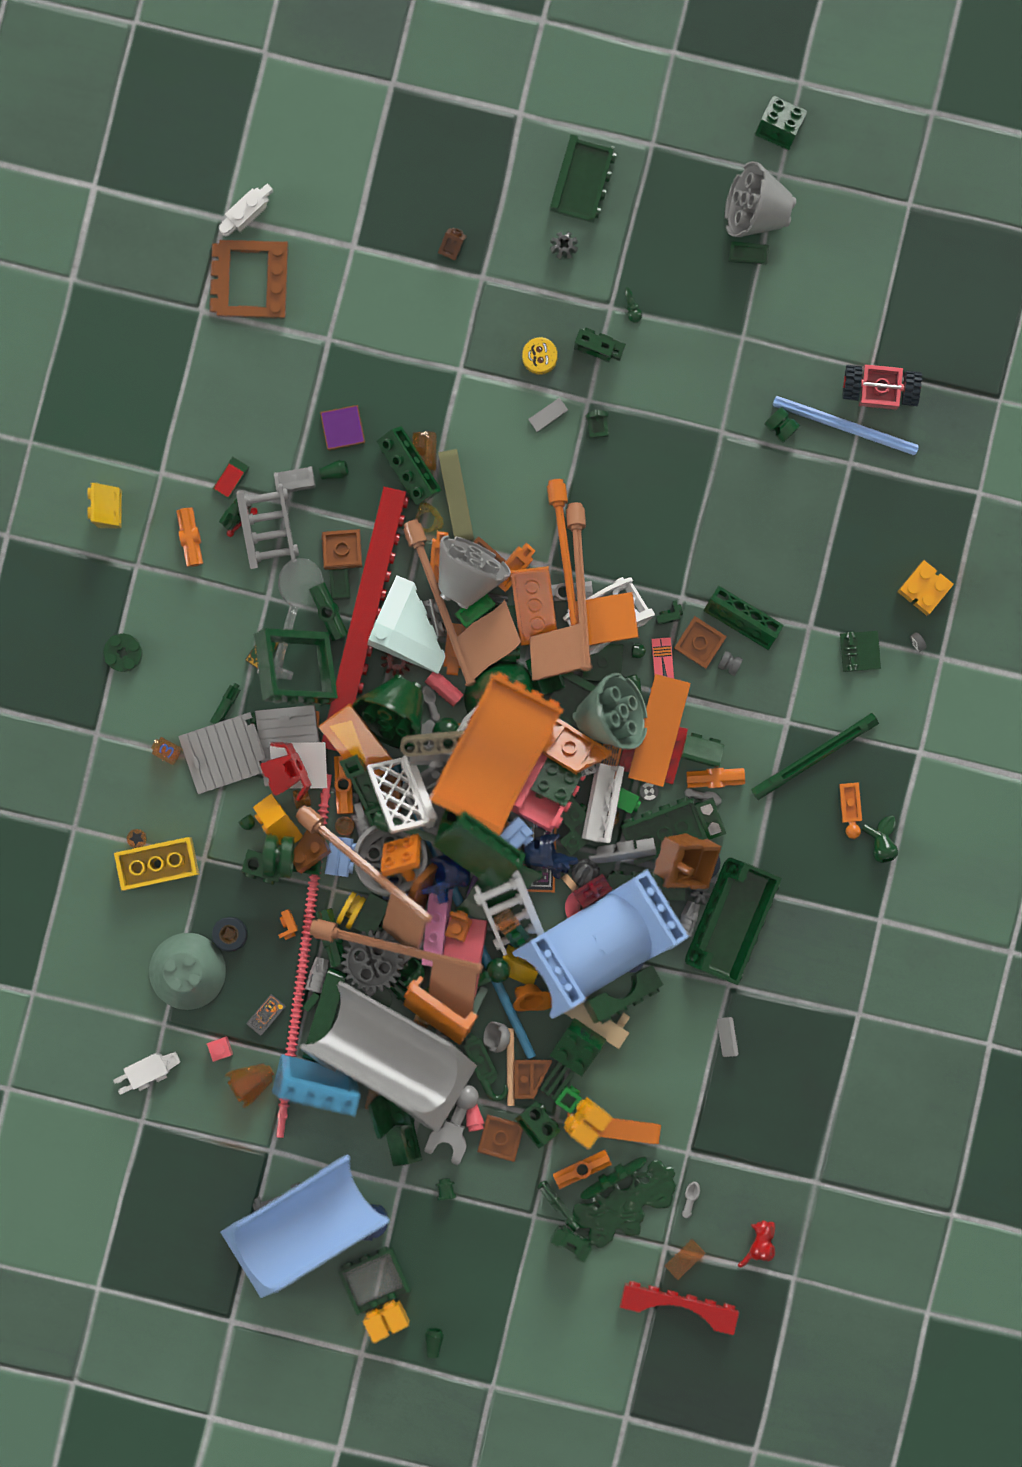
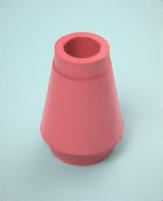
M476 1104L466 1112V1128H468L469 1132L483 1130L485 1123Z

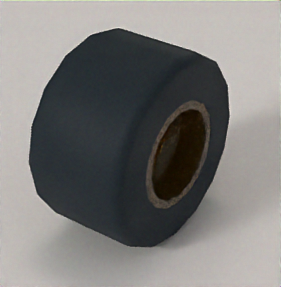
M222 918L213 927V942L223 951L238 950L247 941V927L238 918Z

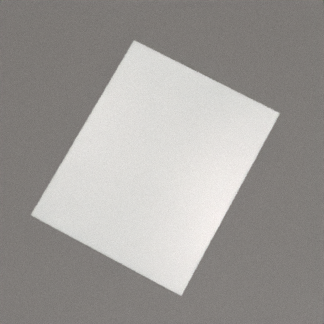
M325 742L292 743L307 771V776L312 784L310 788H327ZM270 746L271 759L288 755L285 748ZM299 781L291 788H303V785Z

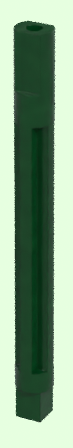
M870 713L856 722V724L752 788L753 795L757 800L765 797L787 781L878 725L877 718L873 713Z

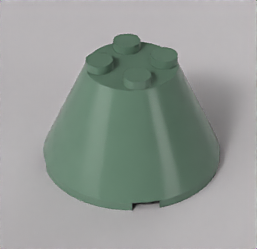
M620 673L606 676L578 705L576 712L573 713V720L577 723L579 731L592 740L622 749H633L641 745L647 733V728H644V718H647V710L643 697L630 678L622 677Z
M181 933L167 938L157 947L150 961L149 978L155 993L163 1002L177 1009L192 1010L207 1005L219 994L226 978V964L221 951L211 940L195 933Z

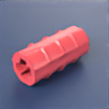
M432 672L425 680V683L453 707L464 696L458 688L440 673Z

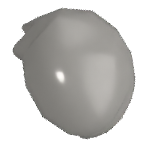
M491 1022L485 1028L483 1042L485 1046L491 1048L489 1049L490 1051L502 1052L508 1046L510 1032L506 1025Z

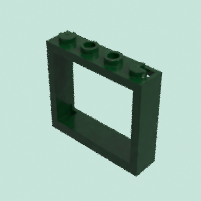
M263 628L254 634L263 701H272L274 704L287 702V704H297L300 702L303 705L319 703L320 706H323L325 704L330 705L332 701L338 698L329 632ZM271 642L316 645L322 692L278 690Z

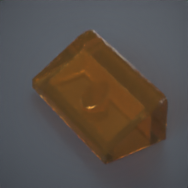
M430 431L414 432L413 445L428 469L435 471L436 433Z

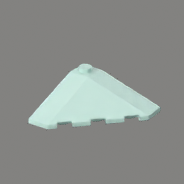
M396 575L367 645L439 674L446 656L437 642L438 637L433 625H430L424 604L422 600H419L416 593L415 583Z

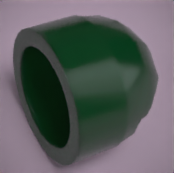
M633 643L632 658H642L646 652L644 645Z
M249 814L238 823L243 829L251 830L255 825V820Z

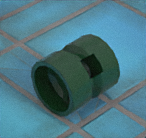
M780 407L764 425L771 432L775 431V436L784 443L800 425L793 418L789 419V413L783 407Z

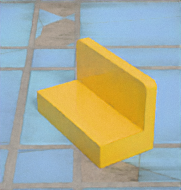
M508 945L506 948L507 955L503 956L502 959L510 966L509 978L526 985L534 984L539 971L527 960L515 957L512 952L517 948Z

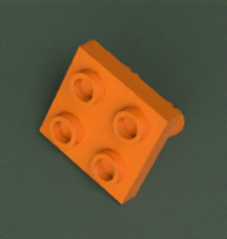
M419 834L383 844L381 873L384 877L401 873L406 882H411L415 879L416 873L412 869L419 867L421 837Z

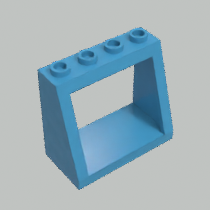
M281 1054L272 1093L278 1098L355 1116L359 1100V1089L356 1079L338 1069L334 1072L319 1063Z

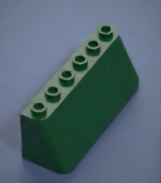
M731 857L726 859L685 957L686 964L738 985L743 978L744 969L750 961L751 952L758 941V935L765 924V918L772 907L774 896L779 890L782 878Z

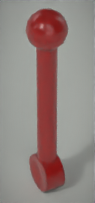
M251 508L249 514L257 515V508ZM240 521L232 530H228L227 536L232 537L234 532L242 526V522Z

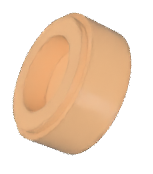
M568 874L561 877L572 892L578 889V885Z

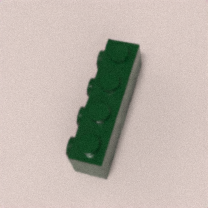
M402 426L391 429L376 441L381 452L385 454L391 468L395 470L401 484L405 486L411 500L416 505L427 502L442 491Z

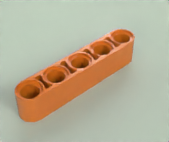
M568 1112L567 1118H568L570 1115L573 1116V1114H575V1113H571V1114H570V1113ZM612 1118L601 1132L588 1121H585L592 1127V1130L599 1134V1137L659 1144L661 1124Z

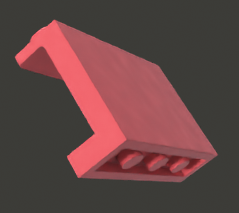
M542 751L511 811L552 832L554 827L558 829L563 820L560 817L563 811L567 812L572 802L568 801L566 807L546 797L542 799L535 796L536 792L531 790L548 758L543 755ZM586 776L581 777L580 780L584 781ZM576 786L572 796L575 797L580 786Z

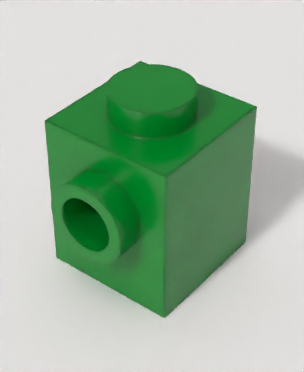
M572 1085L570 1088L565 1086L555 1100V1103L571 1114L582 1099L579 1095L580 1091Z

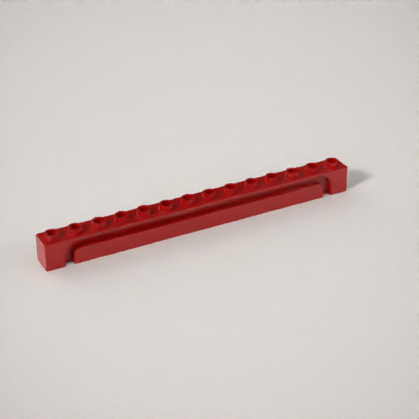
M383 487L337 676L336 688L338 698L331 702L327 719L348 704L353 705L355 700H357L358 693L362 694L364 683L361 681L363 675H367L369 664H366L367 656L371 657L373 647L367 645L382 609L379 608L380 603L386 597L387 590H384L385 582L389 583L391 571H388L389 565L393 564L396 553L393 552L394 545L398 546L400 534H397L398 528L403 526L405 516L402 515L403 508L407 509L409 497H406L407 493L405 491ZM323 734L322 742H325L326 749L337 751L325 734Z

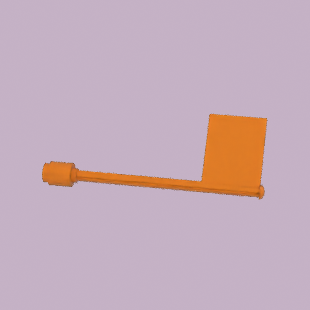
M552 479L548 481L547 493L549 505L553 506L556 511L571 626L579 624L563 509L565 504L568 503L566 484L563 483V479ZM632 592L586 600L589 646L639 638Z

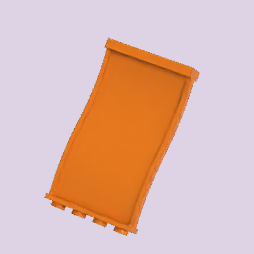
M498 672L497 675L491 674L487 687L455 746L429 800L457 814L466 811L493 832L500 835L509 813L543 751L563 709L559 708L560 703L552 699L548 702L542 699V694L534 690L530 693L524 690L525 685L517 681L513 684L507 681L509 677Z

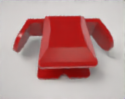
M270 742V746L285 748L288 754L260 764L264 776L269 779L268 784L272 793L277 796L301 781L303 788L296 798L299 802L312 785L300 756L296 753L292 743Z

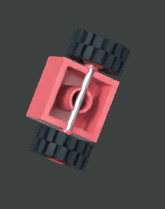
M846 365L842 398L846 400H859V406L897 410L900 406L902 392L901 404L917 407L920 400L922 372L906 371L902 384L903 368L864 365L862 368V366Z

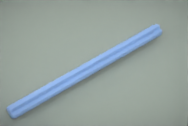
M776 396L773 402L774 407H783L788 412L912 455H916L919 448L917 444Z

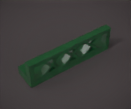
M719 585L703 610L767 650L770 649L784 626ZM719 593L724 596L726 600L718 598L717 594ZM735 605L742 607L743 610H738L735 608ZM751 615L757 616L759 620L753 619ZM767 625L775 627L777 629L776 632L768 628Z

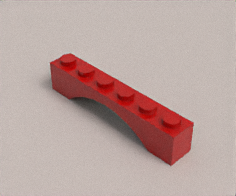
M635 1281L624 1284L620 1308L641 1312L658 1305L681 1306L702 1316L715 1331L734 1335L739 1314L734 1305L724 1303V1306L716 1305V1301L705 1299V1302L699 1301L696 1296L686 1294V1297L679 1296V1292L667 1290L666 1293L659 1291V1287L651 1285L645 1288L641 1287V1283Z

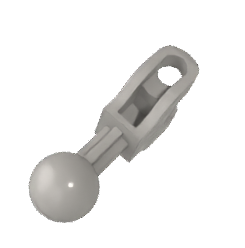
M465 1085L456 1101L457 1106L451 1120L447 1119L439 1132L434 1130L431 1132L425 1147L426 1153L432 1154L438 1144L445 1142L450 1144L454 1150L451 1159L452 1163L455 1165L460 1164L467 1147L466 1139L463 1136L465 1126L461 1124L467 1110L473 1108L479 1099L478 1092L473 1086Z

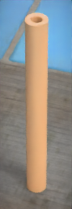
M508 1028L510 1042L507 1046V1106H515L514 1029Z

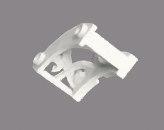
M621 577L612 585L587 598L593 599L612 594L617 595L625 589L627 593H633L634 604L638 611L635 609L637 628L645 625L655 616L653 610L647 608L637 592L631 577L626 579ZM568 609V613L563 617L564 621L568 622L569 626H571ZM609 643L589 646L590 655L598 653Z

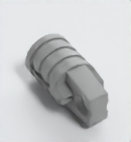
M361 802L353 805L356 814L352 815L359 838L371 827Z
M687 901L679 919L688 937H692L700 904H695L692 901Z
M320 957L315 958L305 989L318 993L322 992L329 960Z

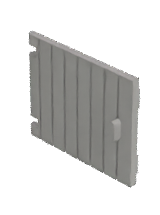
M315 705L255 711L258 736L266 757L265 760H261V763L271 760L270 742H319ZM263 774L264 786H269V779Z
M250 712L178 736L198 794L263 773L260 761L265 760L266 757L255 724H247L246 720L252 718Z

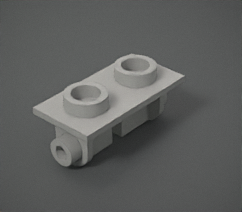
M435 599L423 601L427 611L426 616L431 618L429 623L433 625L437 637L447 636L446 627Z

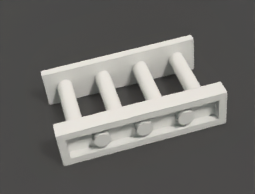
M518 870L511 875L512 878L509 879V882L485 893H481L478 885L474 887L477 893L474 895L478 906L482 905L495 935L494 945L497 951L501 949L504 956L507 955L504 945L510 942L506 937L500 938L498 930L517 921L530 919L531 923L528 924V927H525L528 934H536L538 937L544 933ZM510 889L518 890V894H515L516 897L488 909L486 900ZM517 904L524 905L525 908L522 909V912L513 915L514 919L508 917L494 924L492 915Z

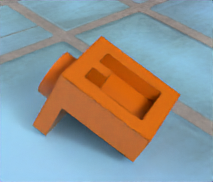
M290 909L281 912L282 917H280L283 927H287L288 931L278 936L279 938L284 937L285 940L296 936L295 932L299 930Z
M457 910V913L451 911L450 916L452 918L445 936L464 943L472 920L467 917L468 914Z

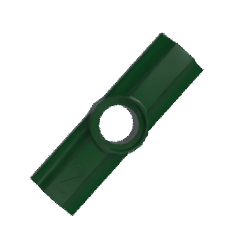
M325 582L310 588L309 591L318 609V617L324 622L332 641L348 635L339 614V607L334 603ZM326 607H328V608L331 609V611H332V615H331V616H329V615L326 614V612H325V608H326Z
M332 908L316 912L317 919L336 923ZM334 939L333 942L322 940L331 968L341 966V962L346 960V958L342 957V954L345 953L342 945L343 939Z

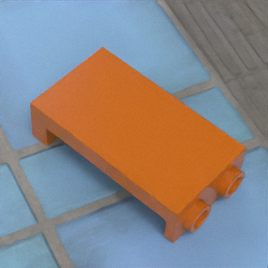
M420 976L417 981L413 980L404 995L406 1000L403 1006L460 1045L471 1031L478 1016L471 1011L468 1017L463 1019L420 988L424 978Z

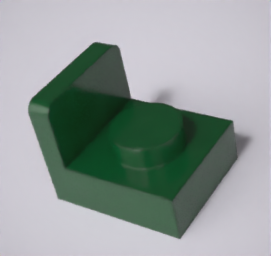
M677 600L672 601L674 612L671 613L670 610L659 612V615L656 616L657 625L680 621L683 611L681 604L677 605Z

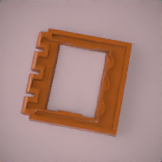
M219 240V243H213L212 258H219V260L211 261V276L218 277V279H211L210 295L217 296V298H210L209 312L217 313V317L286 319L288 242ZM230 251H240V253L268 252L266 307L228 306Z

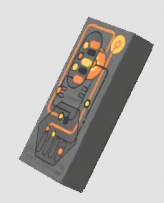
M271 994L246 1024L262 1036L286 1006Z

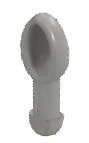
M424 686L421 690L424 695V703L428 706L431 720L437 722L440 720V714H438L435 706V692L431 687Z
M693 788L685 790V796L688 798L692 797L703 801L713 797L716 806L721 803L720 796L714 792L702 793L693 790Z
M696 1181L690 1183L685 1191L687 1200L684 1210H682L684 1218L691 1217L694 1201L697 1200L700 1194V1186Z

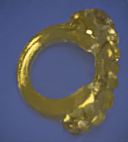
M424 502L418 507L419 511L415 517L418 522L420 516L424 513L431 512L435 516L432 527L423 528L424 532L441 530L442 525H444L441 514L429 503Z

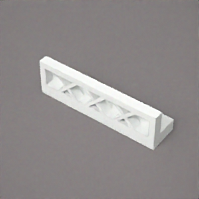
M596 763L595 769L597 772L594 773L582 839L610 843L624 767Z

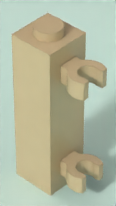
M586 1000L564 1012L572 1019L576 1018L606 1038L607 1042L618 1049L629 1034L623 1027L630 1016L624 1012L617 1023L610 1020L604 1024H601V1022L593 1023L583 1004Z

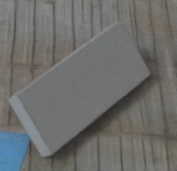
M558 398L528 420L536 432H538L567 412L568 409L562 400Z

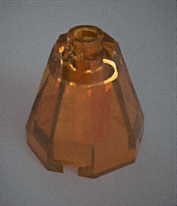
M262 1063L232 1070L225 1074V1078L230 1077L228 1084L238 1102H244L241 1106L245 1108L251 1105L273 1081L272 1076L274 1072L269 1065L265 1066Z

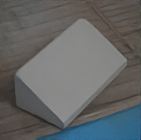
M733 1018L717 1019L722 1055L724 1057L738 1056Z

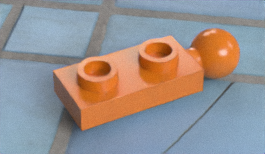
M859 782L839 784L842 823H849L845 830L846 835L851 839H856L861 834V829L856 824V821H862Z

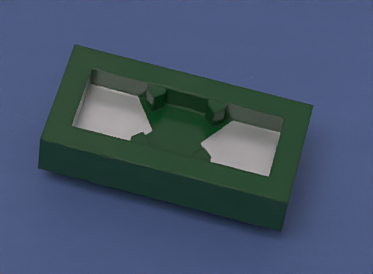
M714 798L695 803L708 840L725 835L726 830Z

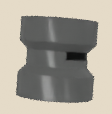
M725 651L717 668L721 670L729 669V674L735 676L743 659L740 657L733 658L734 656L730 652Z

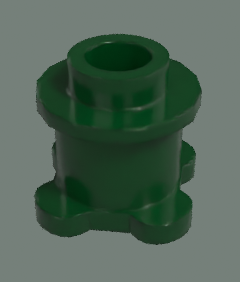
M450 1178L439 1179V1183L435 1184L438 1187L439 1194L437 1200L456 1198L453 1190L455 1182L450 1181Z

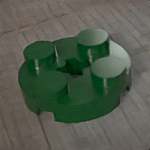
M121 633L110 637L104 646L103 654L105 662L112 669L119 672H127L139 665L143 652L140 643L135 637ZM122 647H125L128 655L120 658L118 650H122Z

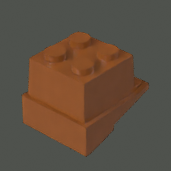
M687 833L665 837L661 843L659 857L655 862L654 873L665 879L663 886L667 888L708 889L721 846L708 839L700 840Z

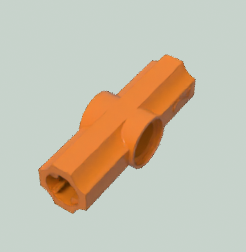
M193 508L176 510L180 528L179 538L184 549L187 567L202 565L201 539L199 529L196 527Z
M334 756L337 814L354 813L353 784L350 778L347 779L341 767L340 761L344 760L343 757ZM340 781H348L349 786L346 790L339 789Z
M712 768L706 771L686 772L687 788H722L730 785H745L744 768Z
M604 1149L553 1173L559 1189L611 1166L612 1163ZM579 1165H586L588 1171L585 1174H579L577 1172Z

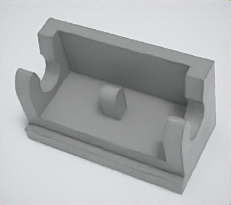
M312 467L274 473L277 492L279 491V484H283V489L287 488L288 492L316 488Z

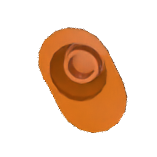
M527 984L515 988L516 1000L513 1003V1008L516 1011H542L552 1008L550 992H542L535 984Z

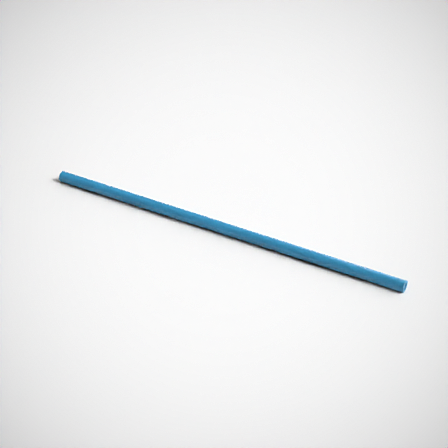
M400 764L392 767V770L401 773L402 767ZM426 841L447 888L453 889L452 899L456 907H458L463 902V897L456 882L450 876L432 843ZM484 945L482 963L486 969L487 964L491 961V957ZM492 982L527 1059L536 1056L503 983Z

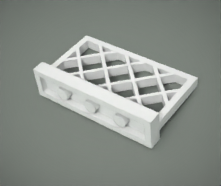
M405 755L402 758L367 765V771L391 834L426 826V828L434 827L437 817L417 765H409ZM401 764V774L391 770L392 766ZM380 769L385 774L381 778L375 775L373 770ZM388 774L398 778L395 784L385 780ZM400 780L408 783L409 787L407 790L397 786ZM382 784L392 788L389 794L380 790ZM394 790L404 794L401 801L391 796ZM406 796L414 799L415 804L413 807L403 802ZM388 800L398 805L395 811L387 808L386 803ZM400 806L410 811L407 817L397 813ZM412 813H415L421 817L422 821L415 822L409 818ZM395 816L403 820L404 823L394 827L392 820Z

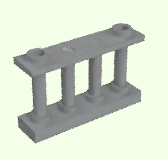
M283 484L278 485V492L255 496L245 495V490L237 491L236 493L250 569L258 568V562H261V560L291 555L292 562H295L296 556H299L298 546L293 543L286 500L289 499L287 488L283 489ZM277 499L281 500L282 510L257 515L249 514L248 506H251V504ZM284 518L286 529L259 534L252 532L251 525H254L256 522ZM286 536L288 538L289 548L266 552L256 551L255 544L258 541Z

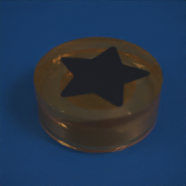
M134 829L128 833L127 842L131 847L139 848L146 844L147 836L144 831Z

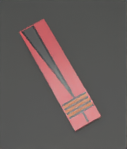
M671 637L651 639L654 677L655 674L674 679Z

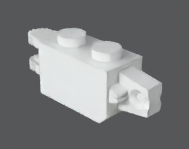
M268 184L260 190L258 187L255 190L252 188L225 213L226 219L219 225L221 235L226 237L236 229L241 232L267 207L266 203L269 201L267 197L273 192V189Z
M176 1052L164 1056L155 1053L124 1068L125 1074L113 1081L116 1084L128 1078L131 1085L121 1088L118 1091L120 1095L136 1088L141 1091L150 1086L148 1082L154 1079L156 1082L167 1078L166 1074L170 1072V1069L181 1061Z

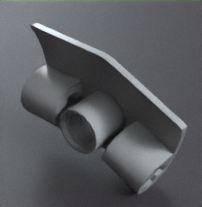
M654 838L637 840V849L634 847L633 840L599 846L597 848V855L589 856V859L594 863L600 864L615 861L626 862L640 857L656 855Z

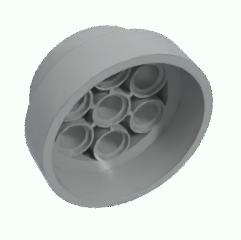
M372 826L359 838L354 851L373 868L381 870L383 844L388 839L395 841L412 835L404 832L390 834L376 829V826ZM422 839L419 867L414 870L416 873L415 879L428 866L427 850ZM373 850L380 852L379 857L376 859L369 857L370 852ZM354 863L357 875L366 888L375 894L390 897V892ZM401 873L385 877L388 880L391 877H397L399 882L395 886L404 894L410 892L413 881L406 882Z

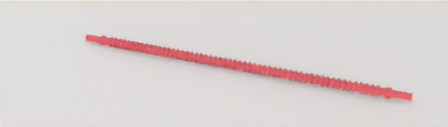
M327 774V788H323L322 793H320L321 804L318 805L320 810H317L319 815L324 818V826L328 824L326 819H328L327 813H329L327 808H330L328 801L331 797V774ZM312 874L309 876L310 881L308 884L310 886L307 887L309 892L306 893L308 895V898H306L308 902L305 904L307 909H304L306 915H303L305 917V920H303L305 925L302 926L304 928V931L301 932L303 937H300L302 939V942H300L302 947L299 948L301 951L298 954L300 959L297 960L299 961L297 965L299 969L296 970L298 975L295 976L297 981L294 982L296 984V987H294L296 991L293 992L295 998H292L294 1003L291 1004L293 1006V1009H291L293 1014L290 1015L292 1020H289L291 1022L289 1026L290 1031H288L290 1036L287 1037L289 1042L286 1043L288 1045V1048H286L288 1052L285 1055L291 1057L297 1056L295 1054V1051H297L295 1047L298 1046L296 1040H299L297 1038V1035L300 1034L298 1032V1029H300L298 1025L301 1023L299 1018H302L300 1013L303 1012L301 1010V1007H303L301 1002L304 1001L302 996L305 995L303 990H305L304 985H306L304 980L307 979L305 974L308 973L306 971V968H308L307 963L309 962L307 958L310 957L308 952L311 951L309 949V946H311L310 940H312L310 938V927L313 922L312 919L315 918L313 916V913L316 912L314 907H317L315 905V902H317L315 897L318 896L316 891L319 890L317 885L320 884L318 883L320 877ZM279 1098L281 1103L278 1104L280 1110L277 1115L276 1137L284 1138L286 1119H288L287 1108L290 1107L288 1104L290 1100Z

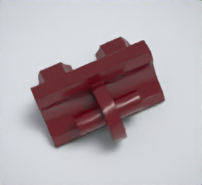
M601 874L574 891L573 894L584 909L613 889L604 875Z

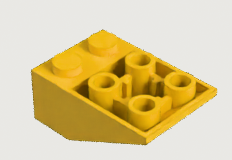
M91 483V488H88V499L91 500V507H88L87 510L88 519L98 528H121L122 490L118 487Z

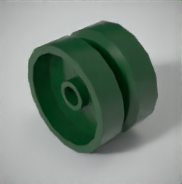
M266 835L262 857L263 877H274L277 866H279L280 878L291 879L294 861V837L284 836L279 848V838L276 835Z

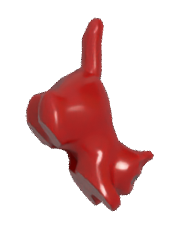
M763 1220L751 1225L755 1229L757 1236L750 1248V1252L738 1264L739 1268L746 1266L751 1259L770 1261L774 1258L775 1247L772 1245L771 1240L775 1234V1222L767 1223Z

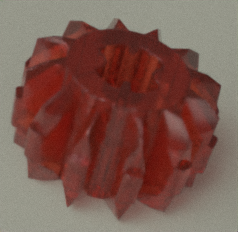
M386 652L384 653L388 657L381 656V660L387 661L381 664L382 668L389 666L386 673L389 674L393 670V677L397 674V671H399L401 676H404L402 669H405L407 672L410 671L406 664L413 665L403 659H400L402 662L400 665H393L394 661L392 659L396 656Z

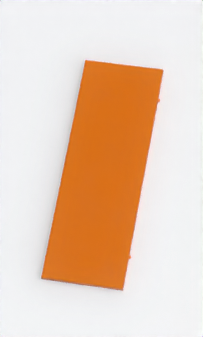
M655 674L646 707L647 718H644V728H647V733L641 745L635 749L628 778L661 787L664 786L691 683Z

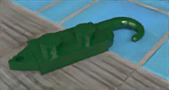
M469 1032L471 1037L468 1038L466 1036L463 1047L468 1058L477 1065L474 1071L484 1092L490 1100L502 1101L508 1094V1087L504 1084V1092L501 1095L494 1094L490 1084L497 1079V1071L482 1039Z

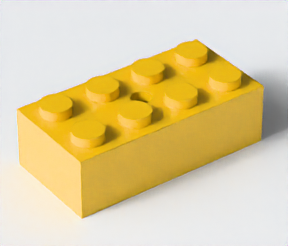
M192 837L114 853L122 891L200 875ZM157 860L161 861V867L159 868L154 865Z

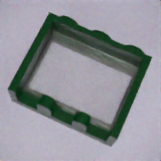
M385 1246L376 1250L378 1254L370 1257V1254L359 1258L360 1262L354 1265L352 1262L341 1266L342 1270L338 1273L356 1315L411 1291L393 1247L388 1249Z

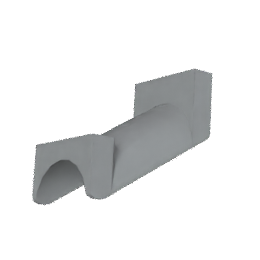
M339 981L337 987L341 996V1007L334 1026L324 1038L314 1044H301L300 1049L320 1065L334 1072L336 1069L344 1072L395 1102L422 1125L439 1132L477 1065L449 1042L355 990L353 987Z

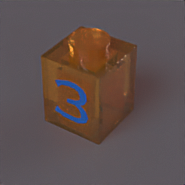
M160 737L159 740L156 739L151 747L153 755L171 765L175 764L183 750L163 737Z

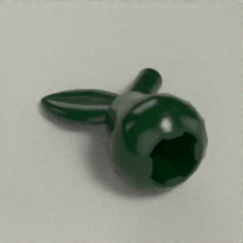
M894 816L883 818L878 824L877 830L867 824L862 829V831L875 838L873 856L877 862H890L898 856V849L889 838V835L896 826Z

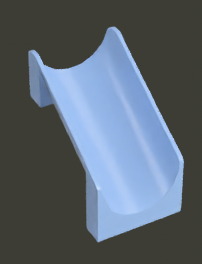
M647 870L512 953L515 957L527 960L543 976L552 997L550 1017L553 1019L586 1000V997L641 963L688 938V935Z
M346 1155L321 1169L318 1174L257 1212L234 1222L220 1233L258 1295L262 1298L287 1286L326 1260L388 1223L389 1220L372 1209L357 1189L350 1171V1158Z

